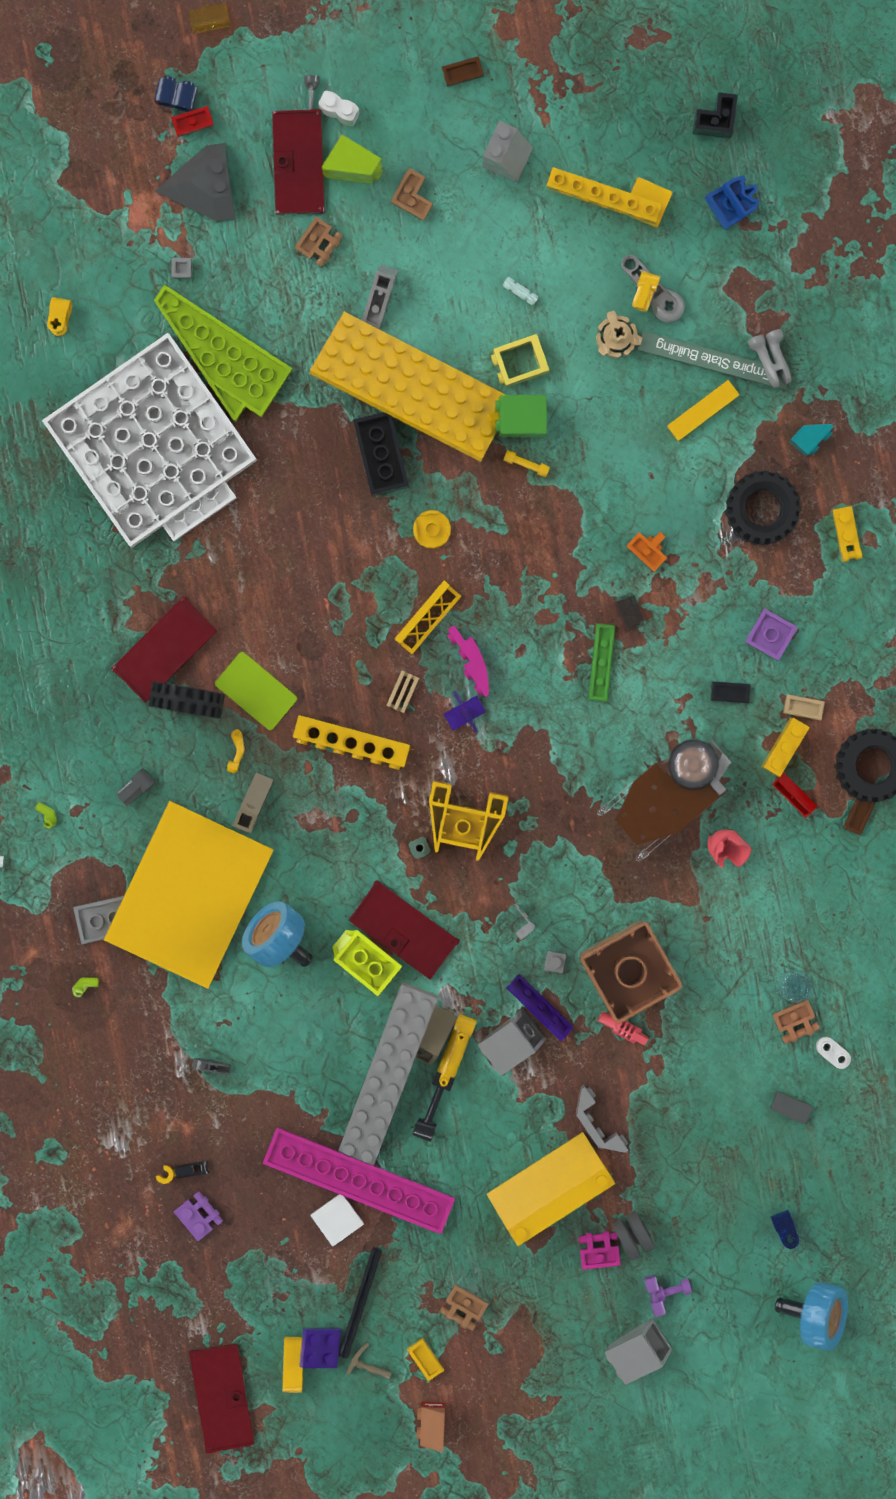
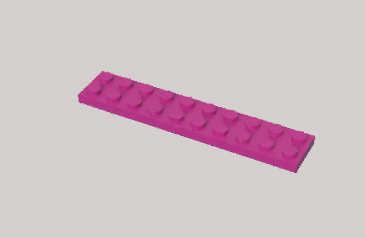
M279 1127L276 1128L262 1163L438 1234L442 1233L455 1200L453 1196L375 1165L372 1166Z

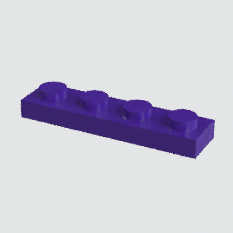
M520 974L515 976L506 987L560 1041L565 1039L573 1029V1026Z

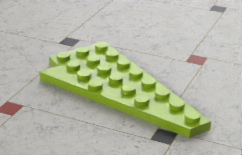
M163 285L154 302L233 421L236 422L245 407L262 418L293 371V368L171 288Z

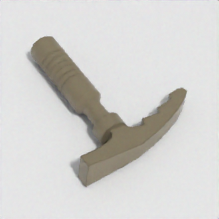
M366 1343L354 1355L346 1373L350 1375L352 1369L357 1366L359 1369L364 1368L370 1373L390 1379L392 1372L371 1364H364L363 1361L358 1360L361 1353L369 1346V1343Z

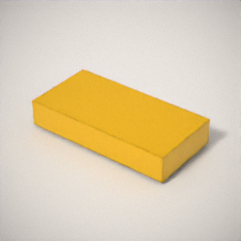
M423 1338L407 1348V1351L428 1381L444 1371V1368Z

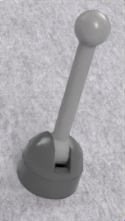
M315 75L304 76L305 87L310 90L309 110L313 109V90L319 86L320 77Z

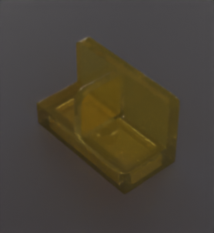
M205 3V7L189 10L193 34L231 26L226 3L211 6Z

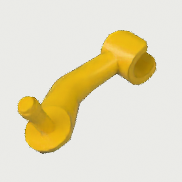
M239 729L231 733L232 740L236 746L234 760H229L227 765V771L231 773L238 771L240 761L245 752L243 735Z

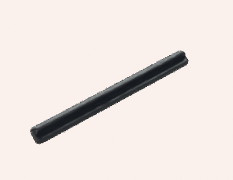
M377 1247L372 1248L339 1351V1356L347 1359L349 1357L382 1254V1250Z

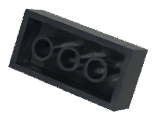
M382 412L353 419L371 496L374 497L409 488L392 416Z

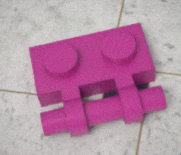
M603 1231L602 1234L592 1235V1233H586L584 1236H578L579 1244L587 1243V1248L580 1249L582 1270L620 1266L618 1245H610V1240H617L616 1232L609 1233V1231ZM604 1241L603 1247L593 1248V1242Z

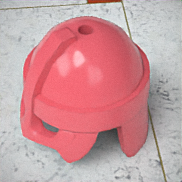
M722 829L716 831L708 838V851L716 864L721 868L724 867L725 859H729L734 865L740 867L748 860L751 854L750 845L734 830Z

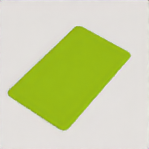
M240 652L215 681L216 687L268 730H272L297 701L296 695L244 652Z

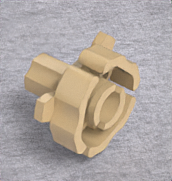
M615 311L608 312L607 319L598 326L597 331L599 333L596 335L595 340L599 348L598 352L602 356L606 355L610 358L619 359L621 353H614L610 349L622 350L630 344L629 349L622 354L626 357L635 346L641 345L642 337L638 335L635 324L627 325L629 318L617 316ZM604 326H606V328H605V330H604V332H603V339H604V342H605V343H603V342L601 341V334H600V332H601V330H602V328H603ZM617 332L621 334L619 337L615 336Z

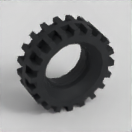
M769 470L755 471L740 479L729 492L725 510L728 524L733 528L735 535L738 534L742 538L741 540L751 542L753 545H768L785 538L793 531L794 526L799 521L798 517L801 512L799 504L801 499L800 495L798 496L795 491L796 487L789 483L787 477L783 478L780 476V473H772ZM754 492H770L779 501L780 513L776 521L771 525H755L746 516L745 504L749 496Z
M152 681L148 706L221 719L225 694Z
M867 729L849 736L841 744L839 752L836 753L837 760L836 764H834V769L837 771L836 778L837 780L839 779L841 788L845 789L848 795L860 801L881 802L893 798L896 794V737L893 736V733L882 731V729ZM868 748L883 750L891 761L889 775L879 783L871 784L864 781L856 770L858 756Z

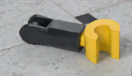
M208 1161L174 1166L175 1169L169 1165H164L163 1168L168 1172L169 1176L165 1178L160 1174L156 1175V1179L159 1183L167 1184L175 1176L176 1179L208 1174L210 1173V1171H207L206 1163ZM195 1165H199L200 1172H194Z

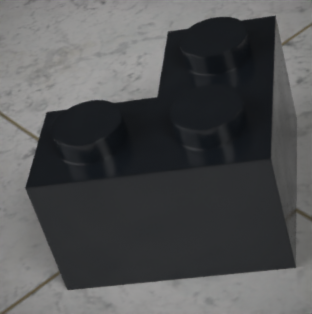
M719 92L716 97L715 111L697 109L692 134L730 139L734 129L738 95Z

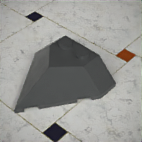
M225 143L206 145L159 186L155 192L216 222L235 220Z

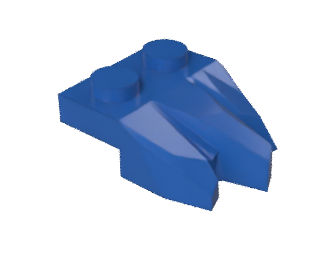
M745 176L731 179L724 183L722 187L704 197L724 230L740 222L755 211L760 202L758 199L751 197L757 191V185L745 186Z

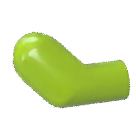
M80 978L72 988L73 995L81 997L88 987H98L99 978Z

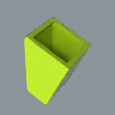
M341 135L322 166L323 176L328 179L373 184L375 179L378 181L383 174L382 159L346 136Z

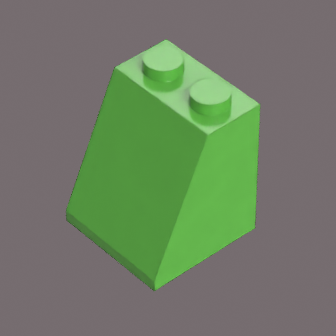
M500 395L498 400H495V412H499V420H495V431H499L500 437L543 439L547 434L546 395Z

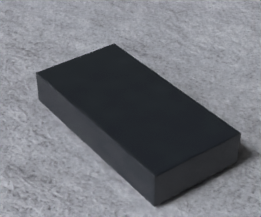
M712 681L710 701L749 703L751 684Z

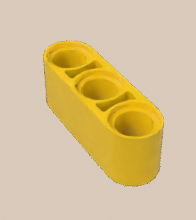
M285 1336L283 1392L302 1393L303 1368L299 1367L302 1337Z

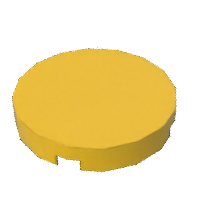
M428 510L422 512L413 524L415 539L426 548L435 549L441 547L450 537V522L439 511Z

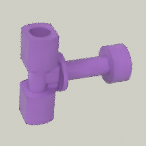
M655 1275L644 1277L647 1291L652 1298L650 1302L655 1317L666 1314L663 1301H666V1296L684 1292V1295L692 1293L688 1278L680 1280V1285L663 1289L662 1286H658Z

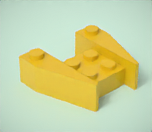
M433 780L429 805L435 852H438L440 842L476 849V860L479 861L505 816L508 795L489 792L486 810L483 811L448 803L452 784Z

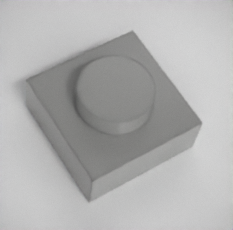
M172 258V279H192L191 258Z
M547 950L544 970L563 973L566 954Z

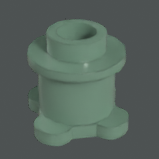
M420 837L409 843L410 851L416 859L424 857L431 851L425 837ZM419 844L423 846V850L420 852L416 850V846Z

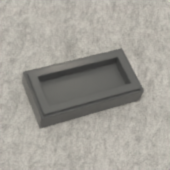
M777 1091L769 1109L806 1125L813 1106Z

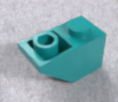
M832 424L804 425L788 442L804 457L808 454L813 455L820 448L818 443L821 440L826 441L833 434L830 430L834 426Z

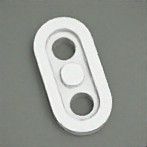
M830 1037L818 1039L816 1049L819 1054L839 1069L849 1066L851 1057L845 1049ZM825 1044L830 1045L828 1050H824L823 1046ZM840 1056H844L845 1058L842 1063L838 1061V1058Z

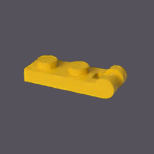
M852 506L832 510L842 562H848L849 559L853 558L856 560L862 559ZM853 546V551L848 552L846 547Z

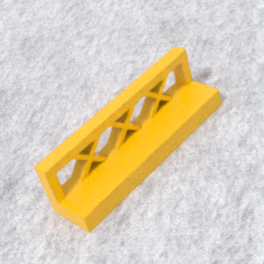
M444 580L395 637V640L413 654L461 598V595ZM447 589L456 596L451 603H443L442 595ZM439 599L441 600L440 604H435ZM449 605V606L443 611V606ZM433 606H441L442 614L439 617L430 618V609ZM429 620V629L426 632H418L419 622ZM416 627V633H411ZM416 635L417 643L411 649L403 641L407 636Z

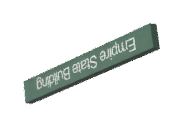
M642 331V342L638 346L637 351L772 387L766 376L763 364L760 362ZM777 371L779 387L776 388L785 390L787 384H784L780 372Z

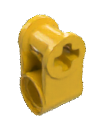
M51 298L47 326L55 336H62L67 332L69 317L72 311V300ZM59 322L61 326H57V329H55L54 325H58Z

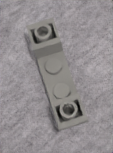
M582 1085L576 1109L578 1119L598 1148L626 1153L628 1151L626 1145L629 1143L623 1134L619 1136L615 1132L603 1140L602 1138L605 1135L599 1127L595 1129L592 1124L594 1119L588 1111L584 1113L587 1108L596 1103L593 1099L596 1095L590 1087L586 1088L585 1085Z

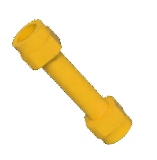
M507 450L503 460L507 463H516L538 472L537 475L545 478L550 469L549 466L543 463L541 465L516 456L515 452Z

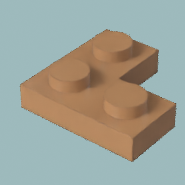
M408 168L390 203L424 221L433 206L432 202L417 195L426 177Z

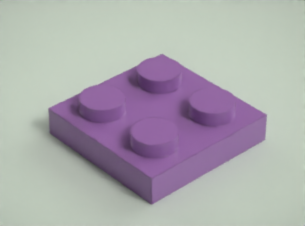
M764 608L745 643L779 661L798 627Z

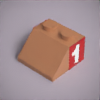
M422 1402V1408H418L417 1420H421V1427H417V1439H420V1446L443 1452L445 1403Z

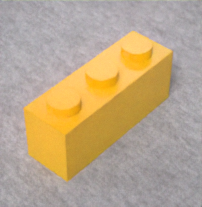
M790 718L761 768L776 777H780L810 727L795 718Z

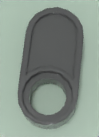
M194 1058L192 1068L229 1075L231 1064Z

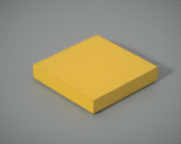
M637 177L631 194L662 204L656 225L642 220L639 221L658 228L673 192Z

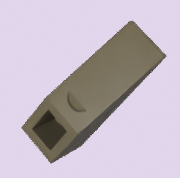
M255 773L237 813L233 827L252 833L274 781L273 779Z

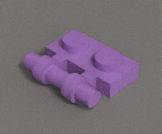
M198 1191L193 1195L197 1200L195 1204L188 1199L174 1210L176 1216L197 1241L213 1230L209 1223L213 1220L217 1225L223 1221L219 1216L218 1210H214L208 1203L209 1199ZM203 1207L208 1216L204 1217L198 1209Z

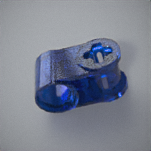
M789 1210L770 1216L783 1245L787 1249L796 1248L799 1244V1237ZM788 1235H791V1237H794V1238H792V1241H793L792 1243H789V1241H786V1240L788 1239V1238H787Z

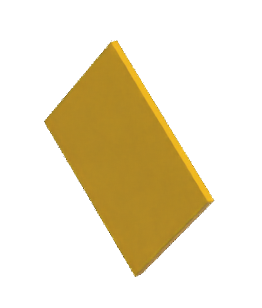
M169 801L106 933L104 941L208 989L274 849Z

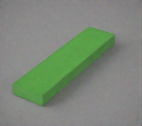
M596 624L588 700L608 701L615 625Z

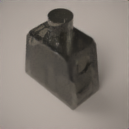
M630 592L613 599L625 633L644 626V618L634 594Z

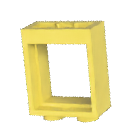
M537 334L493 349L491 359L494 366L498 365L500 372L497 373L500 384L504 383L505 388L549 373V367ZM530 343L539 369L509 379L500 353Z

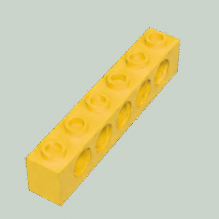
M554 167L546 185L549 190L654 225L657 223L662 208L661 203Z
M298 715L293 738H297V743L307 745L308 742L315 743L316 748L326 750L327 746L334 748V753L344 755L345 752L352 753L353 758L363 760V757L371 758V763L379 765L382 762L389 763L390 768L400 770V767H405L410 749L408 744ZM314 727L320 732L316 739H312L309 736L310 729ZM332 732L338 735V741L334 744L329 743L327 740L328 735ZM351 737L357 742L356 747L353 749H349L346 746V740ZM369 742L375 745V751L371 754L366 753L364 750V746ZM387 747L392 748L394 751V755L390 759H386L383 756V750Z

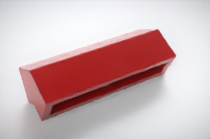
M784 772L772 783L805 818L817 808V805Z

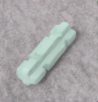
M510 277L503 283L506 289H511L512 293L523 300L526 299L529 304L534 305L537 302L538 296L536 294L530 293V290L519 283H515Z

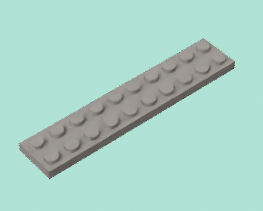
M402 982L338 1152L374 1166L439 996Z

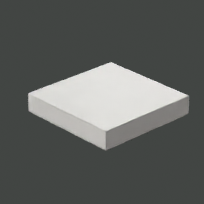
M340 1194L310 1215L332 1247L364 1225V1222L347 1198Z

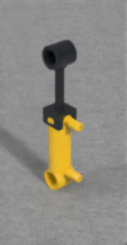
M460 1013L458 1014L441 1062L432 1081V1085L437 1086L425 1119L418 1118L413 1136L431 1142L437 1124L432 1122L444 1089L450 1091L477 1020Z

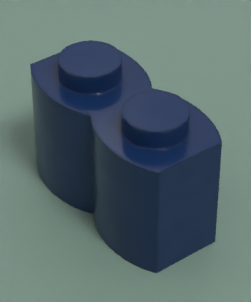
M165 76L164 78H159L154 102L164 107L189 112L194 108L198 89L192 82L183 81V83L176 82L175 78Z

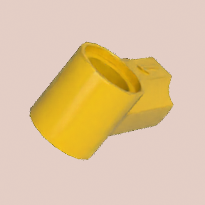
M642 270L637 284L638 289L632 303L633 308L639 311H648L660 276Z

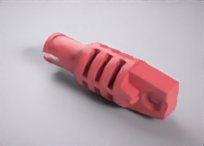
M602 1011L597 1022L611 1028L614 1034L633 1044L638 1042L644 1046L646 1045L648 1036L641 1033V1028L626 1020L616 1023L613 1017L605 1013V1011Z

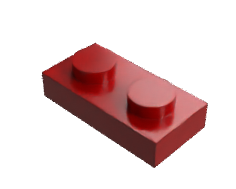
M208 106L171 117L177 137L214 126Z

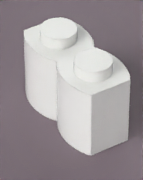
M324 91L318 103L319 109L322 110L324 115L337 118L339 122L346 126H354L360 115L359 108L355 103L349 100H341L337 94L331 91Z

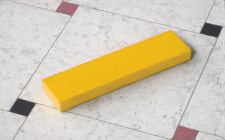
M727 380L666 427L675 439L680 441L736 399L739 393L730 381Z

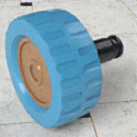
M276 901L266 905L252 918L244 932L242 939L244 952L264 967L276 966L288 957L300 963L302 967H306L313 958L312 954L299 945L305 929L303 917L284 902Z
M818 1282L811 1287L804 1303L779 1297L775 1303V1311L801 1318L800 1333L802 1341L808 1346L830 1351L838 1345L843 1335L848 1314V1297L843 1288Z

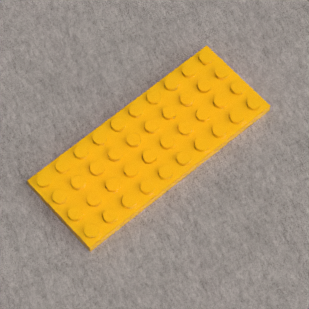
M345 311L309 374L480 462L497 433L495 431V420H499V412H495V400H498L500 395H506Z

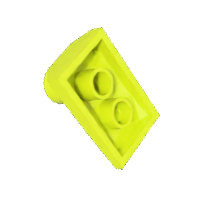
M346 930L332 947L334 961L377 996L382 993L402 968L401 964L358 930Z

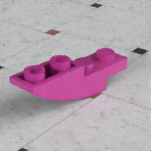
M452 626L448 629L450 634L447 637L453 645L457 643L460 647L458 652L463 660H469L464 665L465 670L463 673L468 680L473 679L476 684L474 689L479 696L484 695L487 697L489 695V682L483 657L473 638L470 637L465 641L456 627Z

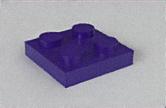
M303 1328L299 1367L337 1368L341 1329Z

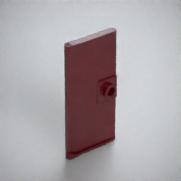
M321 109L272 111L275 214L325 213Z
M183 596L111 668L112 672L116 673L146 703L150 698L152 681L166 683L217 630Z
M378 880L374 881L370 891L348 920L430 980L460 941L386 888Z
M238 1343L189 1351L205 1452L210 1454L217 1451L254 1445Z

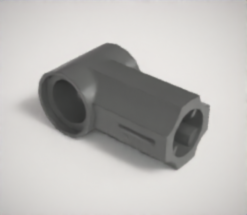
M144 768L139 770L130 779L131 781L116 793L126 806L156 783Z

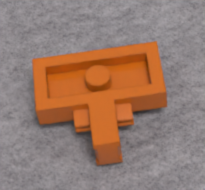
M638 532L626 546L653 572L667 559L660 551L662 548L660 543L666 537L662 532H659L654 539L651 536L646 539Z

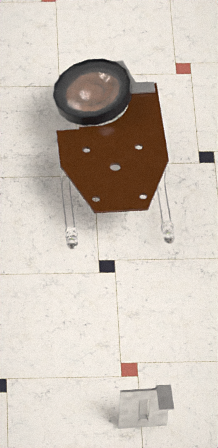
M697 739L685 740L678 744L670 754L668 761L670 775L665 773L655 763L631 783L632 786L629 792L625 794L627 796L615 820L636 845L677 834L728 791L719 780L731 761L713 740L707 741L709 744ZM605 804L597 811V814L603 816L611 810V807ZM652 806L656 808L654 813L650 812V807ZM674 810H677V811H678V813H677L676 815L673 814V811H674ZM623 812L627 814L626 817L622 816ZM643 849L636 856V861L640 862L649 855L646 849ZM514 904L518 911L528 921V923L516 933V935L522 940L525 936H527L531 931L535 929V925L533 923H530V921L527 919V914L525 912L522 913L519 910L520 907L517 904Z

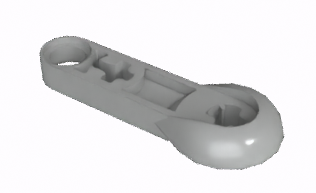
M627 255L622 260L621 268L637 286L640 276L637 273L633 276L632 273L636 272L638 267L641 268L639 270L640 274L642 270L649 272V270L637 257ZM626 260H633L635 267L627 269L624 264ZM659 282L656 292L653 293L651 299L653 312L662 322H675L684 314V300L677 292L664 288ZM666 302L673 304L672 311L664 309Z

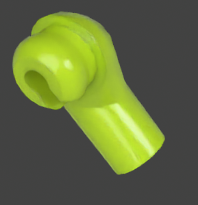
M38 802L35 810L44 815L45 822L43 824L47 829H51L57 822L55 811L47 805Z

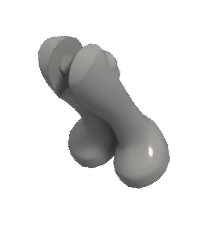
M781 329L771 331L765 338L763 335H758L748 341L749 347L758 354L766 376L773 388L779 387L777 371L780 372L784 384L791 382V374L779 345L783 338ZM766 344L768 345L771 351L775 364L772 363L769 357Z

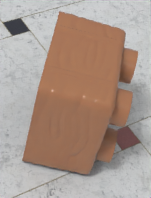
M644 921L634 922L580 954L582 965L616 1023L627 1020L682 988L681 981L656 940L649 924Z

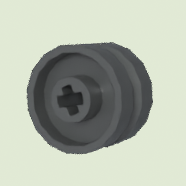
M636 1210L627 1214L626 1217L631 1227L627 1228L622 1219L612 1222L631 1261L640 1257V1250L636 1244L640 1243L645 1252L655 1249L650 1238L651 1234L644 1221H641Z

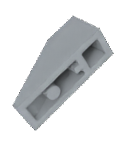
M380 264L375 274L362 321L380 329L399 270Z

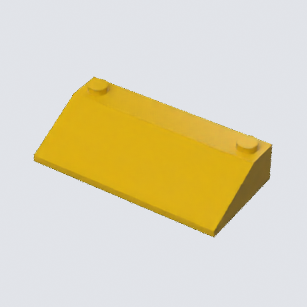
M582 1132L486 1194L517 1246L613 1186L615 1181Z

